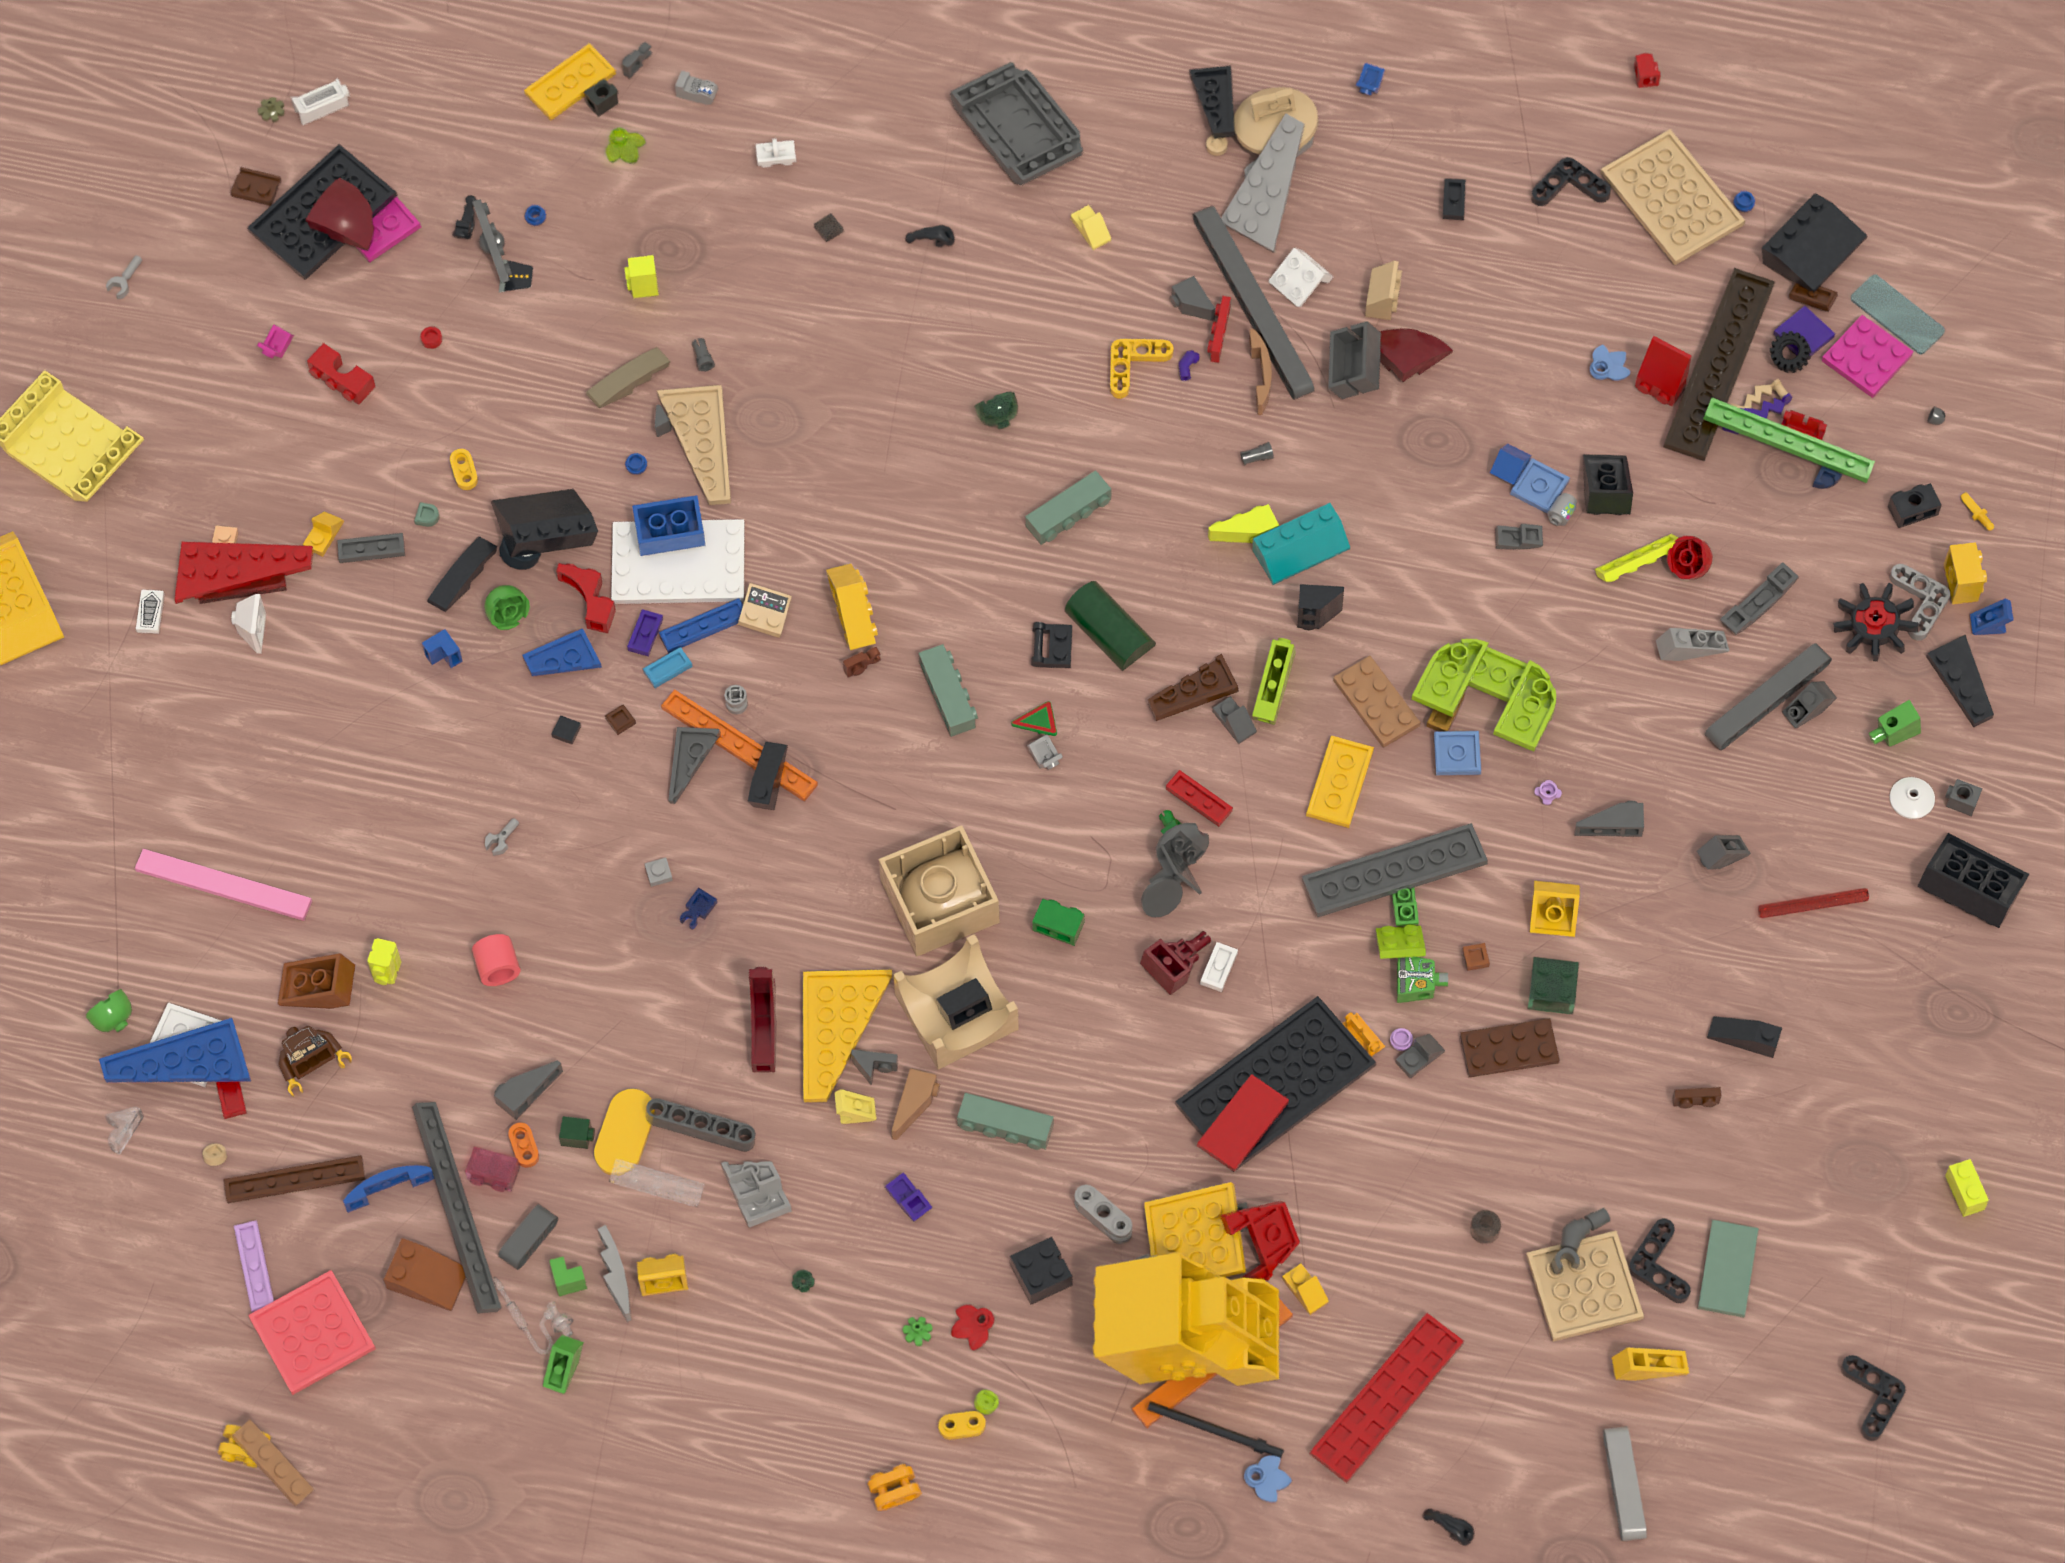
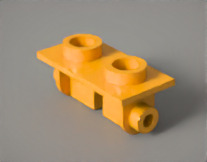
M1350 1012L1345 1016L1346 1020L1342 1024L1371 1057L1385 1048V1045L1358 1013L1353 1014Z

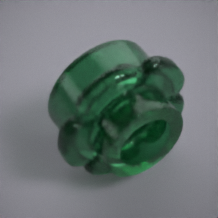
M799 1270L793 1275L792 1286L795 1290L808 1292L815 1284L812 1273L807 1270Z

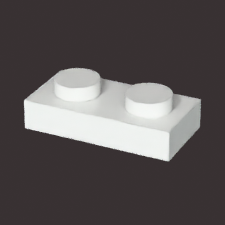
M1217 942L1201 978L1200 985L1222 992L1238 954V949Z

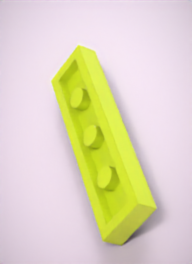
M1669 534L1596 568V575L1605 582H1612L1617 580L1620 575L1635 572L1638 567L1657 561V558L1668 555L1669 549L1673 547L1676 543L1674 541L1678 537Z

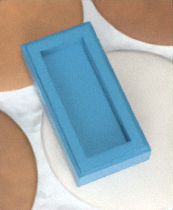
M679 647L643 668V672L653 687L657 688L692 668L693 665L683 649Z

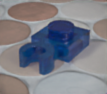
M698 888L686 903V908L689 911L681 914L680 923L683 924L686 919H692L689 926L693 930L698 924V917L705 920L718 903L717 898Z

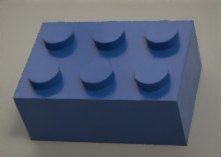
M697 495L632 506L640 556L706 546Z

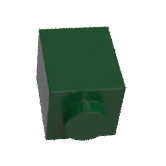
M563 1116L559 1133L560 1145L588 1149L589 1141L593 1142L595 1128H592L590 1119Z

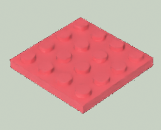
M332 1270L248 1315L292 1395L376 1349Z

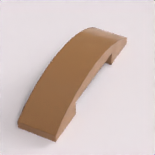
M1250 329L1251 359L1260 358L1263 385L1256 386V404L1258 415H1262L1270 398L1272 368L1265 343L1254 329Z

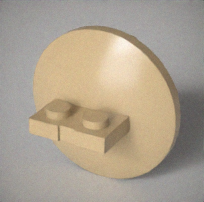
M1275 87L1258 91L1245 99L1236 110L1234 116L1235 135L1246 149L1256 154H1261L1284 115L1288 114L1305 125L1300 150L1312 139L1317 130L1318 113L1316 106L1307 95L1292 88Z

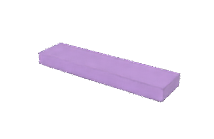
M257 1220L234 1226L252 1313L274 1302Z

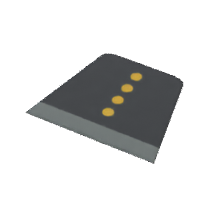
M503 259L504 264H509L512 275L509 276L510 281L505 283L500 281L499 292L530 288L532 285L533 266Z

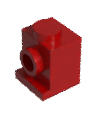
M1649 53L1636 55L1634 71L1638 88L1659 86L1661 73L1658 70L1657 61L1654 62L1653 55Z

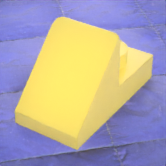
M1088 205L1071 214V220L1092 250L1111 241L1110 234L1100 212L1095 214Z
M845 1090L835 1092L836 1113L840 1115V1122L842 1124L876 1120L874 1098Z

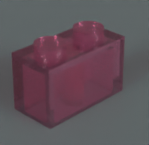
M474 1147L465 1173L467 1180L474 1185L482 1186L485 1184L499 1192H504L505 1190L511 1192L520 1169V1164L517 1158Z

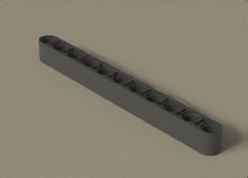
M1212 205L1193 213V220L1251 326L1265 343L1270 360L1291 397L1295 400L1314 392V384L1216 208Z

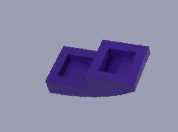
M904 1172L884 1187L913 1222L933 1208Z

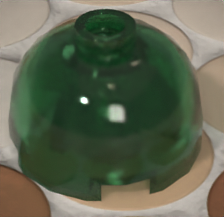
M1010 391L994 396L993 399L986 401V404L985 401H981L974 408L984 425L989 427L997 426L998 430L1011 426L1010 421L1016 418L1019 406L1015 393Z

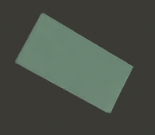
M1712 1220L1698 1309L1745 1317L1759 1228Z

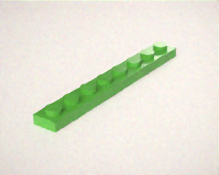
M1711 398L1703 418L1867 483L1875 463L1871 459L1715 398Z

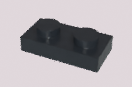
M1444 179L1443 219L1464 220L1466 179Z

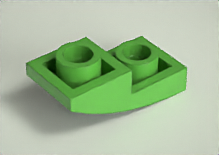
M1405 888L1392 894L1396 926L1419 925L1415 888Z

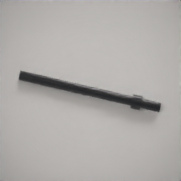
M1151 1401L1149 1403L1148 1411L1253 1448L1254 1452L1260 1454L1264 1452L1280 1457V1459L1282 1458L1284 1450L1267 1444L1266 1440L1260 1438L1256 1440Z

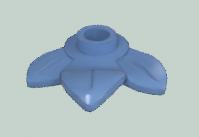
M1604 345L1594 350L1590 374L1595 379L1604 380L1609 378L1618 381L1630 375V370L1623 367L1626 360V352L1616 351L1609 353Z
M1277 1456L1263 1457L1258 1464L1249 1466L1244 1473L1246 1484L1255 1488L1257 1496L1267 1502H1276L1278 1498L1277 1491L1286 1488L1292 1482V1479L1285 1472L1278 1469L1280 1457ZM1253 1474H1258L1260 1476V1479L1253 1480L1251 1476Z

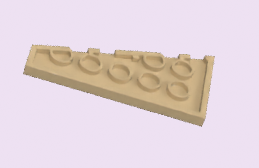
M722 385L658 390L657 395L708 504L731 503Z

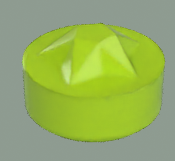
M982 1390L975 1397L974 1405L980 1413L988 1415L996 1410L999 1405V1399L994 1392Z

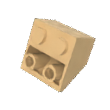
M1393 261L1372 269L1365 317L1391 320L1392 312L1397 311L1402 270H1398L1399 261Z

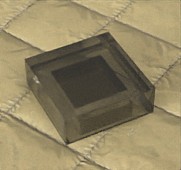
M832 213L814 224V228L826 243L844 232V228Z

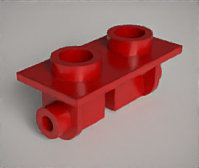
M1790 410V412L1785 411L1781 425L1819 440L1823 439L1827 424H1824V421L1809 416L1806 423L1803 422L1804 414Z

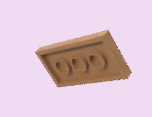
M1371 656L1366 657L1333 677L1334 683L1383 748L1420 726L1421 722Z

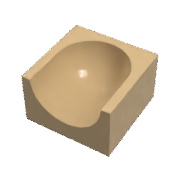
M962 825L879 859L881 883L916 957L1000 923L999 900Z

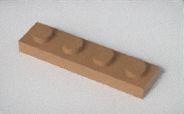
M251 1420L246 1422L231 1436L295 1507L314 1490Z

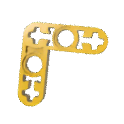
M1158 339L1115 340L1111 346L1110 392L1112 396L1122 399L1129 394L1130 361H1169L1174 354L1173 344L1168 340ZM1141 346L1146 347L1148 352L1146 354H1139L1136 351L1137 348ZM1119 347H1123V358H1118ZM1152 347H1155V354H1152ZM1162 348H1166L1165 354L1162 353ZM1117 365H1123L1126 367V370L1118 373L1114 368ZM1118 380H1122L1121 391H1119L1117 388Z

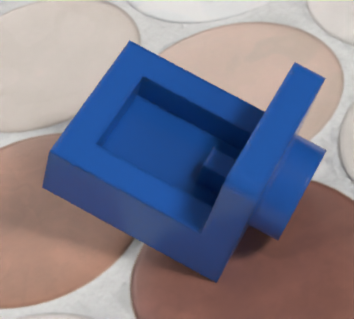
M1365 63L1359 81L1356 83L1357 88H1360L1359 92L1369 96L1372 93L1378 94L1385 69Z

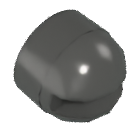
M1934 406L1929 414L1928 423L1933 425L1942 424L1945 421V412Z

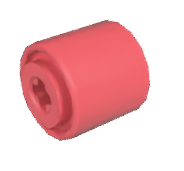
M504 934L490 935L480 939L473 945L472 954L481 982L484 985H503L511 982L520 974L521 969L509 936Z

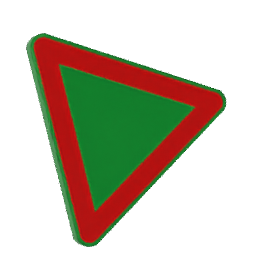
M1049 701L1011 722L1012 727L1038 732V734L1057 735L1052 704Z

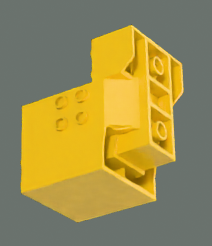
M1179 1252L1096 1267V1276L1094 1277L1095 1299L1093 1301L1095 1309V1321L1093 1322L1095 1343L1093 1344L1094 1357L1140 1385L1171 1379L1182 1381L1185 1380V1377L1190 1376L1205 1377L1206 1374L1214 1372L1236 1386L1279 1379V1289L1267 1281L1251 1278L1229 1280L1224 1276L1217 1275L1204 1265L1190 1260Z

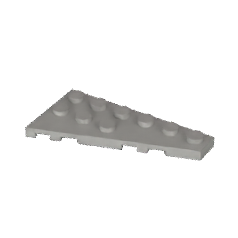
M1288 114L1284 115L1221 217L1226 227L1275 253L1276 241L1280 232L1281 220L1285 211L1291 178L1305 127L1304 123Z

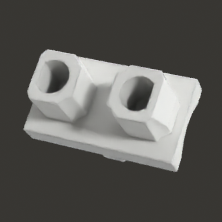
M772 139L773 143L756 144L758 166L761 165L765 168L771 167L773 164L792 165L793 162H796L794 140L777 142V139Z

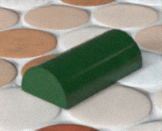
M1091 581L1078 589L1065 606L1066 614L1122 671L1156 646V642L1097 581Z

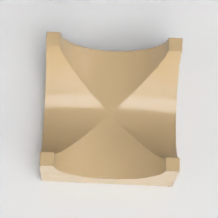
M975 934L966 938L965 945L954 957L931 971L913 976L904 975L902 970L893 974L895 996L938 1070L1019 1030L1018 1008L1014 1001L1009 1003L997 987L985 963ZM977 978L989 995L993 1010L952 1030L941 1015L936 998Z

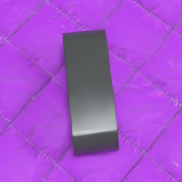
M538 1204L502 1246L498 1257L519 1270L554 1229L558 1222V1217Z

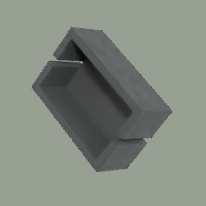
M1368 321L1352 325L1351 330L1345 327L1330 332L1328 388L1341 399L1359 395V391L1363 394L1379 389L1381 332Z

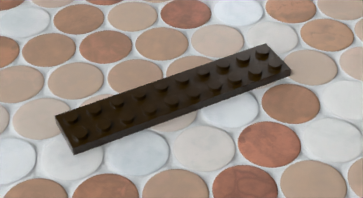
M1734 268L1664 442V448L1705 461L1719 425L1703 418L1711 398L1728 404L1774 288L1775 281Z

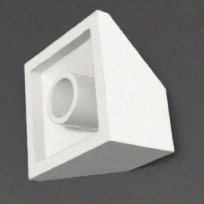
M254 594L238 602L236 611L232 612V624H235L237 633L256 653L262 652L266 612L260 594Z

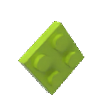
M1410 924L1404 927L1384 926L1376 928V940L1380 959L1426 956L1421 926Z

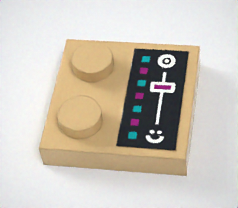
M750 583L737 625L780 638L792 596Z

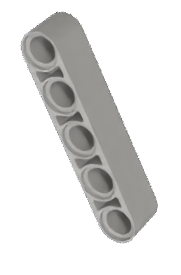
M1627 1426L1603 1429L1604 1446L1621 1540L1645 1539L1647 1536L1629 1429Z

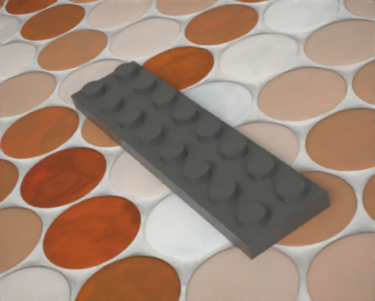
M1472 823L1304 875L1302 876V882L1318 918L1395 894L1405 888L1411 889L1487 865L1488 859Z

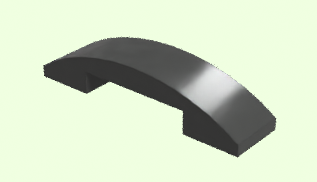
M1782 562L1767 576V580L1741 604L1735 605L1720 621L1735 635L1739 634L1765 614L1792 587L1799 576Z

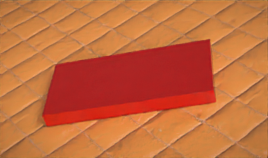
M1251 1074L1198 1141L1197 1147L1235 1172L1287 1106L1289 1099Z

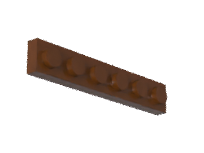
M360 1155L224 1179L226 1201L229 1204L366 1179L363 1158Z

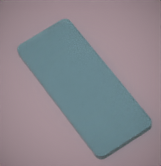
M1876 274L1872 275L1851 295V301L1920 355L1924 354L1945 333V328Z

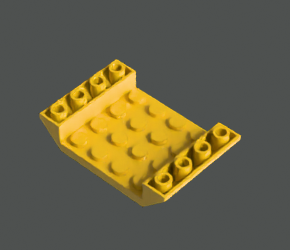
M14 531L0 537V666L64 638L52 608Z

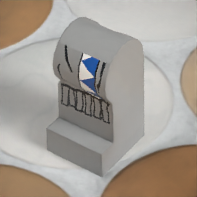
M681 71L675 85L676 97L710 105L718 91V86L712 81L692 77L689 72Z

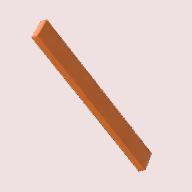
M673 690L661 705L664 711L690 728L720 729L721 734L715 744L756 770L763 746L677 690ZM785 761L780 786L805 802L818 786V782Z
M1279 1298L1280 1327L1291 1319L1293 1314ZM1208 1373L1205 1377H1185V1380L1182 1381L1168 1380L1134 1406L1132 1412L1148 1428L1162 1417V1415L1147 1410L1150 1401L1173 1409L1214 1378L1217 1373Z

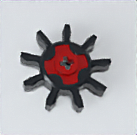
M1888 583L1885 587L1882 597H1870L1865 584H1859L1862 601L1857 605L1844 599H1839L1838 608L1851 614V620L1834 622L1833 628L1834 633L1853 631L1855 636L1846 645V652L1849 654L1856 650L1861 643L1872 646L1871 656L1873 662H1878L1880 645L1890 643L1899 653L1905 652L1904 643L1897 637L1899 630L1918 632V622L1900 620L1901 614L1914 608L1913 599L1910 598L1895 605L1890 601L1893 595V584Z

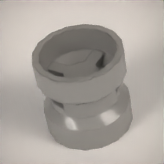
M740 685L728 687L724 695L727 710L732 714L743 713L748 706L746 690Z

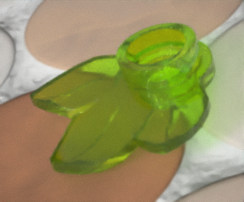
M615 128L609 135L610 143L606 147V155L611 163L616 162L620 158L627 163H636L639 158L638 148L644 146L646 141L637 132L629 133L624 128Z

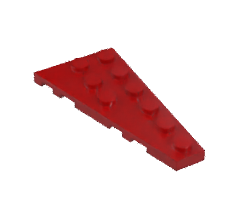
M181 542L174 598L175 604L182 603L183 600L193 597L195 599L202 598L203 595L213 592L221 593L241 588L259 580L264 582L271 580V577L283 574L287 576L311 570L313 546Z

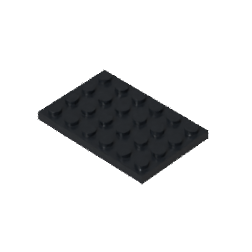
M340 144L247 227L248 231L304 280L311 276L345 244L331 239L329 234L310 228L306 221L317 200L334 181L341 178L358 188L371 206L373 212L372 219L398 196L393 188Z

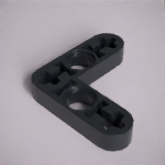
M1565 157L1533 188L1531 200L1535 205L1545 206L1570 183L1592 200L1603 203L1610 198L1611 187L1575 159ZM1564 166H1565V167L1571 166L1572 168H1571V169L1568 168L1567 170H1565V169H1564ZM1586 176L1590 179V182L1583 184L1579 181V178ZM1551 178H1557L1560 181V184L1551 185L1549 183V180ZM1545 188L1547 189L1545 192V197H1537V194L1541 195L1545 191ZM1597 190H1598V191L1604 190L1605 193H1600V194H1598V193H1597Z
M1660 1219L1654 1224L1632 1257L1629 1271L1634 1278L1673 1302L1684 1303L1690 1296V1285L1656 1263L1671 1241L1675 1231L1673 1222L1668 1219ZM1668 1227V1231L1659 1240L1657 1237L1660 1233V1228ZM1653 1243L1658 1247V1252L1650 1254L1646 1251L1645 1246ZM1644 1257L1647 1260L1644 1263L1643 1269L1637 1271L1635 1269L1636 1265H1639ZM1662 1274L1665 1276L1666 1282L1662 1285L1656 1284L1653 1276ZM1670 1280L1673 1281L1672 1287L1670 1286V1289L1667 1290L1666 1288L1669 1286ZM1682 1287L1684 1294L1676 1295V1289Z
M1855 1355L1847 1356L1841 1366L1843 1375L1879 1395L1861 1427V1434L1866 1440L1876 1441L1883 1434L1906 1391L1905 1385L1898 1378ZM1853 1362L1856 1364V1369L1851 1372L1848 1370V1365H1851ZM1863 1368H1865L1866 1371L1864 1372L1863 1377H1859ZM1870 1373L1877 1374L1880 1382L1877 1384L1869 1383L1867 1375ZM1897 1386L1899 1393L1896 1392L1892 1400L1887 1399L1891 1392L1890 1388ZM1880 1404L1887 1405L1890 1413L1887 1415L1879 1414L1877 1406ZM1875 1419H1877L1879 1423L1877 1424L1876 1431L1871 1434L1868 1432V1427H1871Z

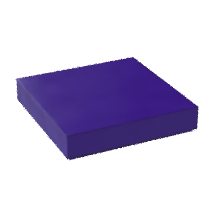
M1806 306L1774 330V335L1779 337L1782 336L1783 332L1786 334L1789 331H1793L1795 334L1796 332L1800 333L1809 344L1811 349L1810 356L1835 337V333ZM1787 345V347L1797 356L1799 353L1798 347L1795 345Z

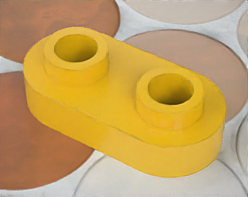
M465 449L453 451L450 455V463L457 486L462 490H471L478 483L471 454ZM459 461H465L463 464H458Z
M977 1411L947 1414L939 1421V1433L948 1440L976 1437L985 1430V1418ZM973 1419L978 1421L976 1425H971L969 1422ZM951 1422L955 1426L953 1428H947L946 1424Z

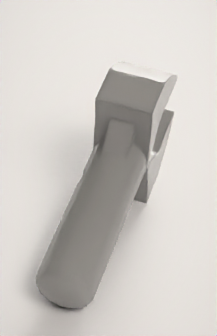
M512 818L497 835L489 833L485 838L486 851L493 843H499L492 851L493 856L505 853L508 849L505 840L519 825L518 820Z

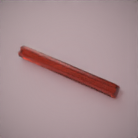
M1867 888L1764 904L1758 906V914L1760 918H1768L1865 902L1869 900V892Z

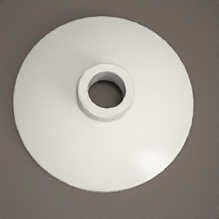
M1907 777L1893 785L1890 792V803L1899 815L1909 819H1919L1929 814L1935 803V795L1930 785L1925 781L1915 777ZM1910 793H1915L1917 796L1912 797Z

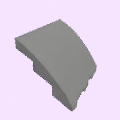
M728 1162L721 1163L734 1198L749 1228L792 1211L791 1205L782 1190L780 1176L772 1162H744L743 1165H729Z

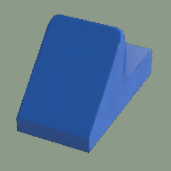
M2005 598L1971 613L1972 633L1974 635L2006 633L2005 624L2014 621L2011 601Z

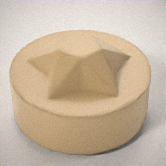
M1211 135L1206 142L1207 151L1213 156L1223 155L1227 151V139H1214L1213 135Z
M211 1144L205 1147L203 1150L204 1162L211 1166L222 1164L227 1158L225 1147L221 1144Z

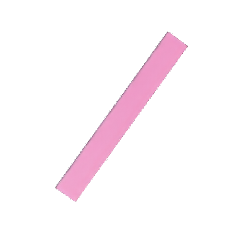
M146 849L142 850L135 866L136 872L302 921L305 920L312 903V899L306 896Z

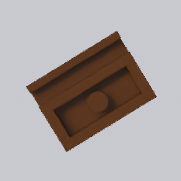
M240 167L239 175H237L230 193L235 198L271 206L282 180L280 176Z

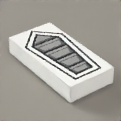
M141 591L136 624L137 633L159 634L164 591Z

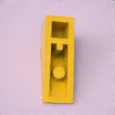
M1626 1348L1612 1357L1616 1380L1637 1381L1689 1374L1685 1351Z

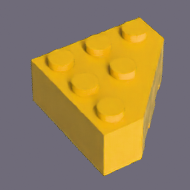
M852 563L827 569L830 590L835 604L838 606L836 610L844 632L846 631L844 636L849 649L853 650L876 644L874 636L878 635L875 623H871L870 620L873 611L867 596H865L868 595L866 582L863 581L859 570H855Z

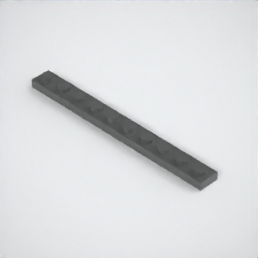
M436 1102L416 1103L412 1109L477 1313L498 1312L502 1307Z

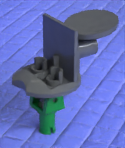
M1170 810L1163 811L1165 816L1162 813L1159 815L1164 828L1161 830L1163 835L1156 846V857L1163 868L1149 879L1151 884L1144 890L1141 898V907L1146 915L1150 917H1162L1176 909L1183 896L1180 884L1183 881L1199 895L1202 893L1188 866L1197 863L1196 861L1205 854L1209 846V835L1199 831L1196 823H1180L1175 819Z

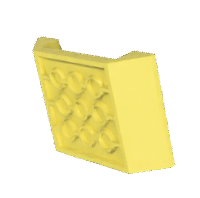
M45 370L0 418V447L10 457L74 501L87 502L144 440L142 436L129 427L122 430L64 390L61 381Z

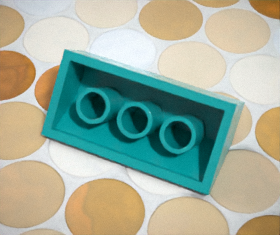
M1328 503L1253 538L1252 551L1271 583L1275 585L1349 550L1350 544L1340 517L1332 504Z

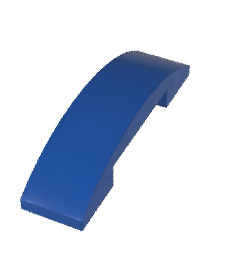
M413 1165L389 1169L360 1183L346 1196L343 1202L348 1213L369 1205L367 1196L408 1180L411 1181L413 1187H416L435 1178L431 1167Z

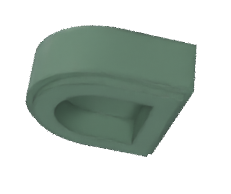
M420 502L414 520L415 525L425 527L435 525L439 521L437 507Z

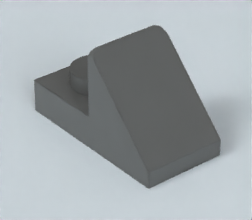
M1231 696L1212 708V712L1238 744L1257 733L1244 705L1239 707Z
M1431 1034L1415 1038L1413 1046L1397 1057L1395 1063L1411 1079L1443 1054L1445 1049Z
M852 1050V1063L870 1085L873 1082L874 1069H878V1071L883 1073L897 1072V1054Z

